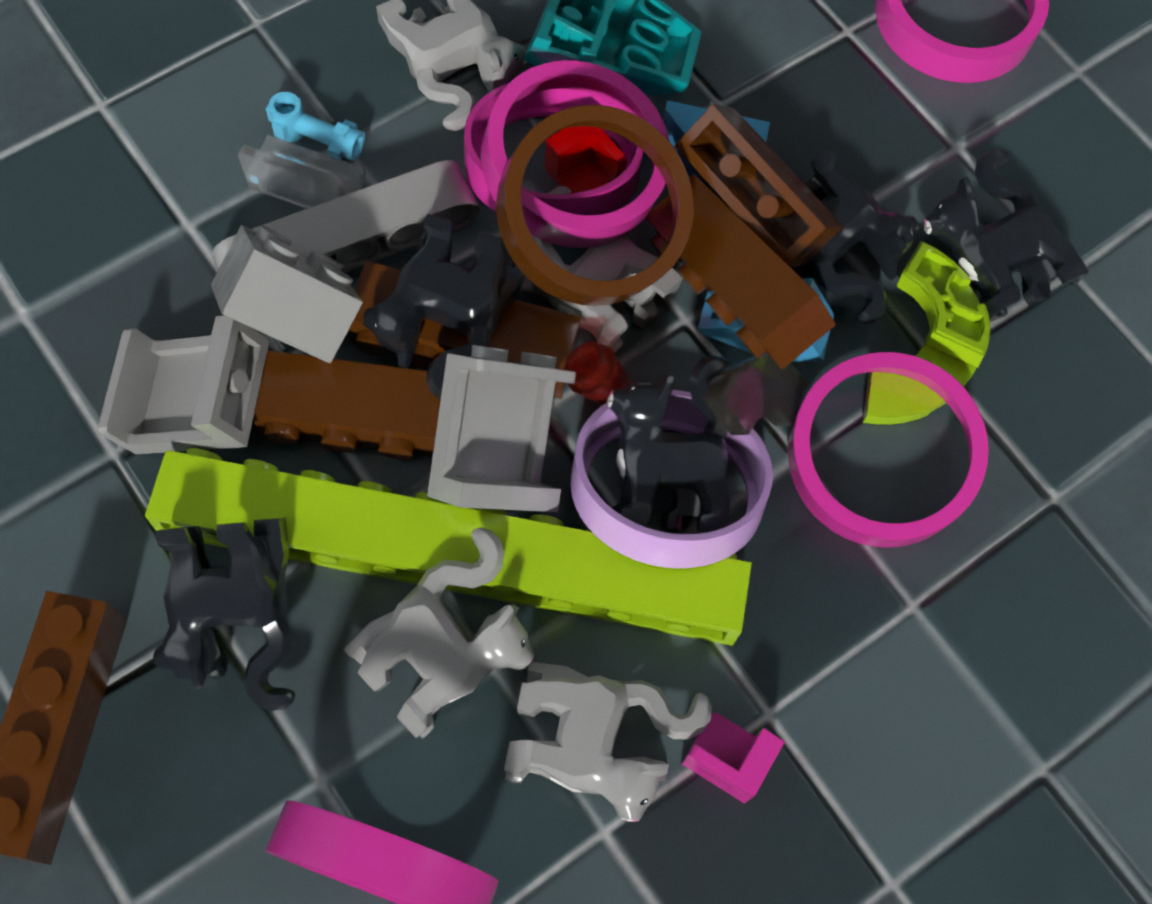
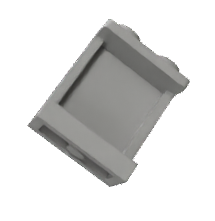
M225 315L215 317L212 334L209 336L155 341L136 328L124 329L98 424L99 434L134 454L165 453L166 450L180 452L187 451L190 448L209 450L247 447L270 341L255 329Z
M472 345L471 356L447 353L427 496L465 508L558 512L561 489L542 484L541 477L556 382L575 384L576 372L556 369L557 357L522 352L520 363L507 361L509 350Z

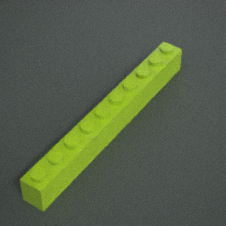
M190 448L186 454L169 450L165 451L145 513V518L156 531L177 527L199 526L203 534L204 544L225 548L228 547L217 540V525L245 522L253 535L254 520L286 517L289 546L288 560L418 585L429 568L443 560L463 561L471 564L477 562L480 558V552L473 542L471 534L474 529L482 527L491 530L501 541L505 552L502 569L493 581L481 586L468 588L448 585L444 590L733 646L742 632L752 562L737 560V555L733 554L724 560L701 567L664 568L633 560L613 550L596 537L589 528L585 531L564 527V523L561 520L552 516L532 515L528 520L507 516L506 511L503 509L457 507L428 497L426 492L416 493L415 497L393 494L392 490L387 486L370 481L359 482L357 487L336 483L333 477L313 470H304L299 476L278 472L277 467L261 460L247 459L243 465L222 461V458L217 454L198 448Z

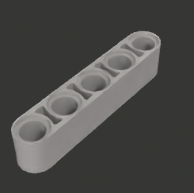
M443 160L266 223L264 226L289 238L292 241L290 247L297 250L300 254L309 258L312 251H317L343 266L341 272L346 273L364 266L366 261L375 262L423 244L421 236L427 214L452 221L453 233L473 223L480 215L481 209L459 164L453 160ZM259 226L252 228L251 230L257 232ZM236 235L222 240L212 251V258L217 270H219Z

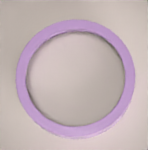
M672 390L669 404L660 425L661 429L686 434L703 432L708 423V418L693 403L691 393ZM606 403L588 418L579 433L571 473L572 498L581 519L591 532L603 543L620 554L645 564L664 568L706 566L735 554L747 544L756 532L770 495L773 480L772 463L766 446L756 431L742 417L727 408L729 430L725 443L728 450V458L738 469L745 483L748 500L745 516L727 527L708 533L673 534L653 530L634 523L613 510L597 494L588 479V471L595 456L608 443L619 438L621 435L615 413Z

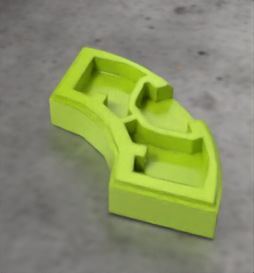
M920 241L902 272L896 287L912 296L926 312L930 326L927 345L978 368L986 353L990 339V319L985 304H980L976 294L969 286L971 278L962 268L938 249Z
M928 332L922 349L915 356L939 366L964 387L974 374L976 367L927 345ZM869 372L862 423L877 425L906 423L928 416L930 412L945 405L946 402L932 389L909 377L894 373Z

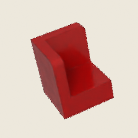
M588 126L569 127L560 130L546 139L545 170L558 186H567L571 190V194L603 186L620 176L626 169V156L601 128Z

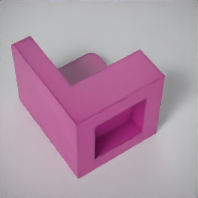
M712 713L711 720L706 729L697 736L681 764L745 804L756 795L785 741L764 728L754 736L720 714Z

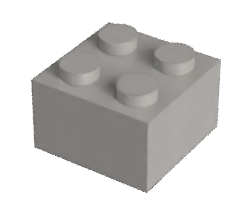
M241 225L211 283L221 314L331 364L363 304V301L351 286L353 279L341 272L343 266L335 260L317 251H312L308 258L290 247L292 241L267 226L260 225L257 232Z

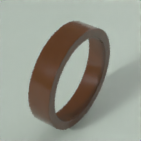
M582 105L567 108L548 116L533 127L522 139L508 160L501 175L497 191L496 212L504 245L516 266L531 282L548 294L564 301L580 305L598 306L618 303L639 294L662 278L674 266L684 251L690 236L694 216V201L690 179L680 156L672 144L654 126L622 109L602 105ZM588 126L617 133L642 149L659 169L667 185L672 202V234L663 253L644 271L628 278L612 281L583 278L555 264L533 239L522 210L521 187L523 176L534 151L549 136L559 130L569 127Z

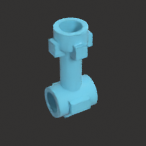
M291 92L275 94L266 107L268 120L272 123L274 136L284 142H296L303 136L309 137L328 145V156L339 161L342 158L355 161L363 149L365 132L359 130L356 123L345 119L343 123L337 122L335 126L303 113L301 98H298Z

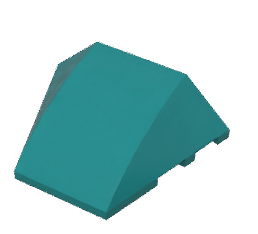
M548 0L523 60L535 66L564 60L588 62L622 75L636 85L644 94L666 95L682 93L689 85L702 31L661 0Z

